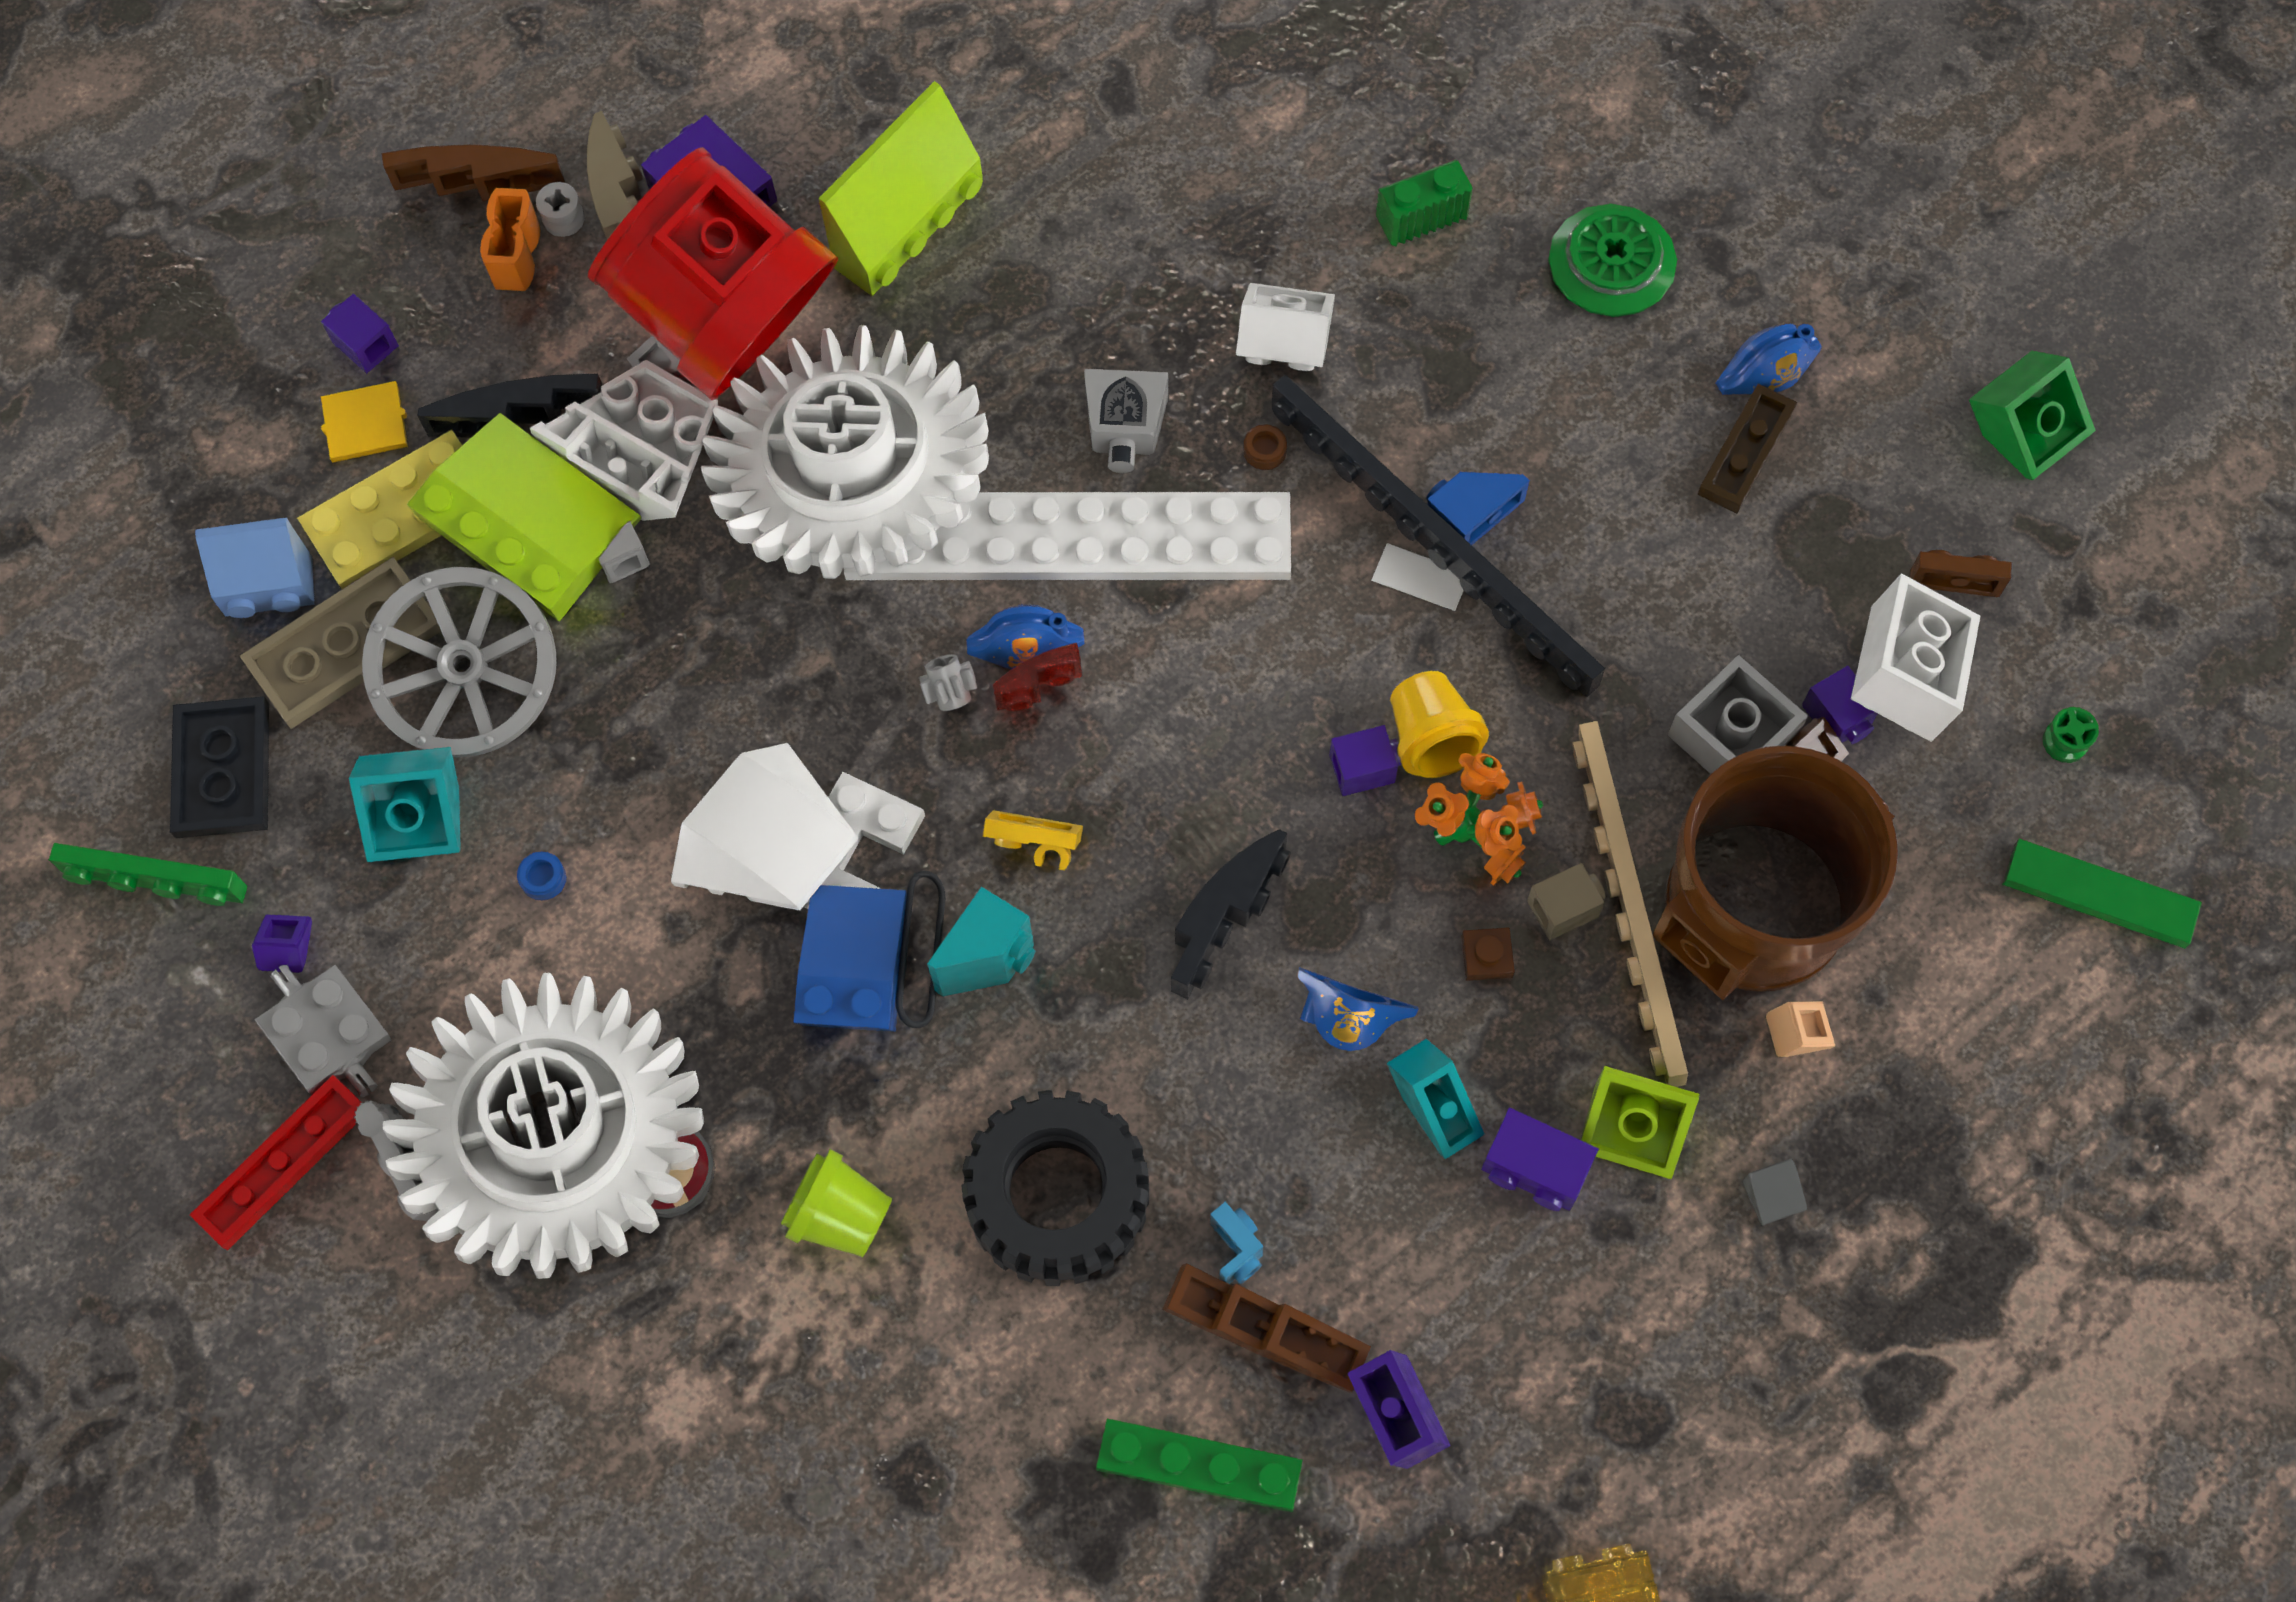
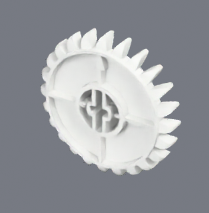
M859 325L854 340L852 356L843 357L834 333L830 328H825L821 336L822 361L813 363L800 343L795 338L788 340L787 347L793 372L785 376L776 365L761 354L756 358L765 391L760 393L735 377L730 381L737 404L744 415L718 405L713 406L712 412L717 426L728 439L703 435L702 442L711 461L719 466H701V471L707 486L711 491L718 493L709 495L715 513L721 519L729 520L726 524L730 535L739 543H751L755 555L766 563L776 561L784 555L783 558L788 572L801 574L813 565L820 567L823 578L835 579L841 574L843 568L855 567L860 577L872 575L875 570V563L888 560L895 567L901 566L908 562L906 551L915 546L923 550H930L938 544L936 530L940 526L946 528L957 527L963 520L959 502L967 503L975 500L981 489L978 474L986 470L989 461L987 444L982 443L987 439L989 430L985 413L975 416L979 410L977 389L973 384L958 394L961 388V374L959 365L955 360L947 365L935 378L937 368L933 344L928 341L923 345L909 366L907 365V352L902 332L899 330H894L881 358L875 356L868 328L866 325Z
M543 973L538 989L537 1005L527 1007L515 983L510 978L502 981L501 989L503 1014L494 1017L488 1008L471 993L465 996L466 1011L473 1028L464 1035L455 1026L440 1017H436L432 1021L433 1029L442 1049L445 1051L441 1059L417 1048L410 1047L406 1052L412 1068L426 1083L423 1088L410 1084L391 1083L389 1091L397 1105L415 1116L414 1119L383 1121V1130L390 1141L397 1143L403 1148H413L414 1152L385 1160L390 1174L397 1180H422L423 1183L404 1192L399 1198L406 1211L411 1214H425L438 1209V1212L422 1228L431 1241L439 1243L450 1240L458 1233L462 1234L455 1248L458 1260L472 1264L481 1259L487 1250L494 1252L492 1266L497 1275L509 1276L517 1269L520 1260L526 1259L530 1260L536 1277L542 1279L551 1277L555 1270L557 1259L569 1257L573 1268L580 1273L591 1269L593 1261L592 1250L602 1245L608 1253L615 1257L626 1253L628 1246L624 1232L632 1226L641 1232L651 1234L660 1225L657 1215L651 1207L654 1200L664 1203H677L684 1194L682 1184L676 1178L669 1175L670 1170L693 1168L698 1161L699 1153L696 1146L678 1142V1137L691 1135L701 1130L704 1124V1117L701 1108L689 1107L678 1109L677 1106L688 1102L698 1092V1078L696 1071L682 1073L669 1078L668 1075L674 1072L684 1059L685 1050L683 1042L677 1037L653 1051L652 1047L657 1042L661 1032L660 1016L654 1008L646 1013L632 1028L627 1026L631 1015V1003L627 990L620 988L612 997L604 1012L601 1013L597 1011L596 992L591 977L583 976L581 978L571 1005L562 1004L552 974ZM537 1092H543L556 1140V1144L547 1148L543 1147L540 1139L539 1128L530 1097ZM566 1093L572 1095V1099L574 1101L579 1119L581 1121L578 1126L573 1116ZM508 1114L511 1118V1121L516 1130L522 1147L516 1146L514 1137L506 1121Z

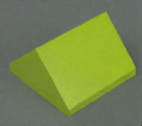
M1604 1066L1594 1087L1580 1140L1599 1148L1595 1157L1672 1179L1699 1100V1094Z

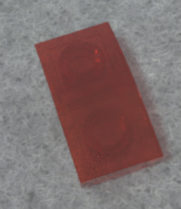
M1077 643L1041 653L1019 664L993 684L997 711L1003 709L1012 712L1026 710L1033 703L1041 702L1039 685L1063 686L1071 683L1074 678L1082 677L1081 658Z

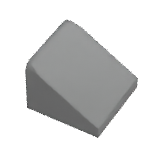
M630 521L622 527L599 558L609 583L621 580L650 565L644 548Z

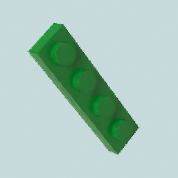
M59 843L53 844L48 859L63 873L62 877L73 883L90 885L92 880L107 882L108 886L126 892H134L136 887L152 889L153 893L170 899H179L181 894L197 896L196 898L199 901L214 906H224L226 901L243 903L248 887L231 870Z
M1107 1418L1096 1469L1101 1472L1293 1512L1303 1459Z

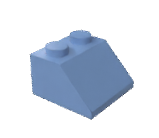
M287 518L195 530L196 541L211 598L225 617L248 618L256 612L270 610L292 612L298 610L300 606L315 605L312 555Z

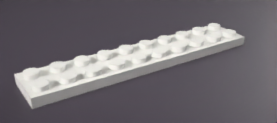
M979 492L975 500L967 503L959 502L963 520L957 527L946 528L940 526L936 530L938 544L932 549L923 550L915 546L906 551L908 555L907 563L898 567L891 565L888 560L875 563L873 574L860 577L855 567L844 568L846 580H1291L1290 492Z

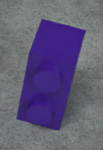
M1509 1107L1481 1170L1489 1173V1180L1502 1188L1515 1190L1516 1187H1519L1534 1194L1533 1200L1547 1209L1560 1211L1562 1207L1570 1211L1599 1148Z
M1389 1350L1347 1373L1391 1466L1408 1469L1451 1446L1407 1355Z

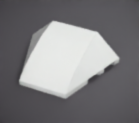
M645 360L602 385V392L581 404L573 402L565 407L566 413L546 425L541 421L530 428L531 434L539 442L641 515L642 521L674 518L703 446L702 437L707 435L714 418L712 408L714 405H718V401L716 399L710 400L697 388Z
M788 743L743 752L682 822L671 883L676 887L687 888L688 885L706 888L712 894L723 895L724 892L747 896L750 901L801 910L857 842L858 837Z

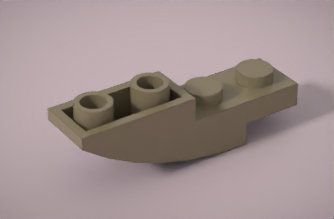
M599 111L593 115L589 130L587 174L594 207L606 240H608L622 220L637 204V201L641 199L637 182L643 180V177L634 157L625 158L622 149L627 148L618 125L609 126L603 112Z

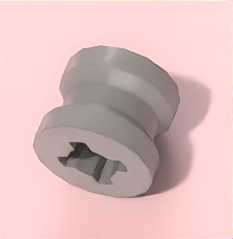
M555 182L544 186L538 192L536 207L546 230L552 235L559 237L570 236L578 232L583 226L585 216L575 189L567 183ZM560 205L559 209L554 211V208Z

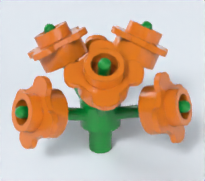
M1463 753L1458 761L1464 768L1460 780L1461 786L1467 792V795L1465 796L1463 793L1453 794L1447 791L1444 784L1439 782L1433 783L1427 789L1428 797L1423 806L1415 811V820L1421 826L1430 825L1436 828L1434 836L1436 841L1442 846L1454 840L1465 843L1470 839L1482 848L1486 855L1491 856L1484 866V869L1493 876L1490 884L1495 886L1501 879L1509 883L1514 877L1518 878L1521 876V869L1526 864L1521 858L1526 846L1522 844L1519 830L1529 827L1532 834L1537 833L1535 820L1542 818L1541 808L1543 807V802L1537 799L1535 791L1526 793L1521 781L1517 783L1519 791L1506 794L1508 805H1504L1499 811L1485 809L1481 812L1476 807L1479 799H1494L1496 794L1505 792L1510 781L1506 777L1505 771L1501 769L1502 764L1495 757L1486 753H1478L1475 757L1471 754Z

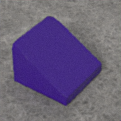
M266 914L252 943L258 970L274 971L276 969L277 972H281L279 967L287 965L293 973L302 972L306 963L312 918L308 916Z

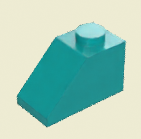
M1424 1039L1386 1063L1403 1101L1444 1159H1447L1485 1135L1453 1061L1428 1039Z

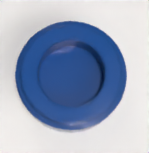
M535 852L528 855L520 863L517 870V880L520 887L527 896L535 900L543 901L554 898L563 890L566 883L565 868L560 860L549 852Z

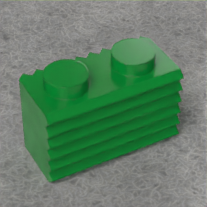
M1453 160L1379 188L1378 203H1376L1377 212H1375L1376 217L1390 244L1397 247L1399 242L1405 244L1406 239L1412 241L1414 236L1420 238L1422 233L1428 235L1429 231L1436 232L1437 227L1443 229L1445 225L1451 226L1452 222L1459 223L1460 219L1467 220L1473 187L1459 161Z

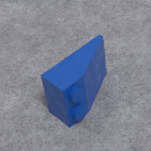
M820 885L809 901L797 975L794 1023L802 1026L896 1032L897 1011L895 1000L906 890Z

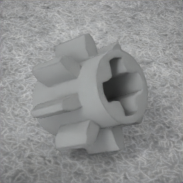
M952 654L940 656L925 665L927 675L919 677L926 703L930 704L937 701L939 709L943 711L957 709L966 705L971 700L969 690L977 689L976 678L970 661L960 664L958 657Z

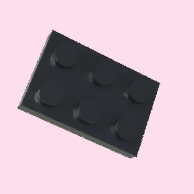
M264 696L173 705L170 833L177 839L268 830L269 702Z

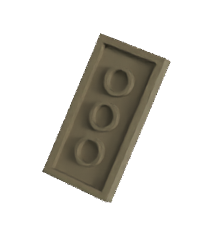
M394 557L240 655L242 661L290 729L364 682L362 657L370 625L377 612L389 597L411 581ZM423 597L407 608L393 626L424 641L441 632L432 609ZM387 640L383 653L382 670L411 650Z

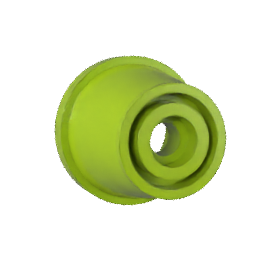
M829 1149L825 1157L816 1153L781 1221L782 1225L789 1228L785 1238L797 1244L800 1240H804L863 1258L888 1211L892 1198L842 1161L843 1155L832 1149Z

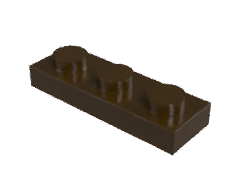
M1757 384L1703 480L1697 495L1738 514L1795 411L1798 402Z

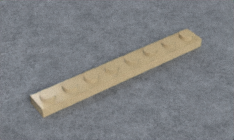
M1598 721L1580 724L1579 741L1572 742L1577 768H1586L1589 783L1583 784V792L1588 811H1597L1600 826L1593 829L1599 854H1608L1611 869L1604 871L1610 898L1619 897L1622 913L1615 915L1619 936L1622 942L1629 940L1634 957L1627 958V966L1632 985H1641L1645 1002L1638 1003V1009L1644 1031H1653L1656 1047L1649 1048L1655 1076L1664 1075L1666 1084L1675 1087L1686 1085L1688 1071Z

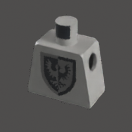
M1085 369V393L1092 450L1097 453H1109L1108 468L1116 473L1131 472L1134 470L1135 454L1150 455L1155 452L1168 402V372Z

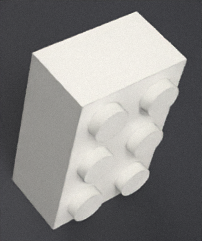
M1901 573L1871 607L1851 700L1932 742L1963 711L1980 615Z

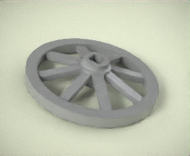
M449 567L434 570L412 579L393 593L382 605L373 619L365 639L362 673L366 692L374 710L384 724L398 737L421 750L451 747L453 757H471L485 754L507 745L525 732L537 719L548 701L553 688L557 663L554 637L545 615L533 599L519 586L501 575L484 569ZM453 586L484 588L466 640H461L440 589ZM500 594L520 609L529 625L479 649L498 595ZM424 596H426L447 643L443 648L393 627L407 608ZM388 640L437 661V667L384 684L382 662L386 641ZM535 640L537 668L533 684L488 667L487 663ZM465 657L470 659L469 669L465 672H458L457 668H459L461 659ZM447 680L420 731L405 721L391 703V698ZM482 680L527 697L514 715L495 729L479 686ZM461 688H464L480 735L464 739L435 737Z

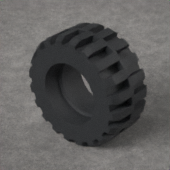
M1052 1090L1038 1091L1039 1099L1026 1102L1023 1095L1010 1101L1011 1110L1005 1114L997 1110L987 1119L989 1124L985 1132L977 1131L971 1141L972 1153L970 1156H965L963 1164L964 1184L961 1185L962 1198L970 1226L975 1233L977 1241L984 1252L988 1251L992 1255L994 1262L1006 1271L1010 1268L1017 1273L1019 1279L1030 1283L1033 1282L1034 1278L1045 1280L1046 1286H1060L1061 1280L1074 1279L1075 1284L1089 1281L1088 1275L1097 1270L1104 1274L1113 1268L1114 1260L1120 1254L1126 1256L1134 1246L1133 1239L1137 1232H1142L1146 1221V1209L1149 1205L1147 1162L1144 1160L1143 1148L1138 1137L1132 1136L1129 1131V1124L1119 1113L1113 1116L1108 1112L1107 1104L1096 1098L1091 1103L1082 1101L1081 1093L1067 1090L1065 1098L1053 1097ZM1051 1148H1067L1086 1155L1097 1166L1102 1178L1100 1202L1089 1217L1072 1227L1050 1230L1033 1226L1023 1220L1014 1208L1010 1194L1012 1177L1018 1167L1035 1153Z

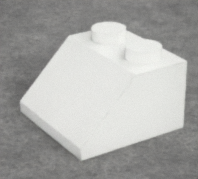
M1250 283L1241 308L1236 355L1245 356L1247 362L1258 365H1267L1271 363V360L1288 362L1290 368L1302 371L1313 370L1314 366L1323 367L1335 294Z

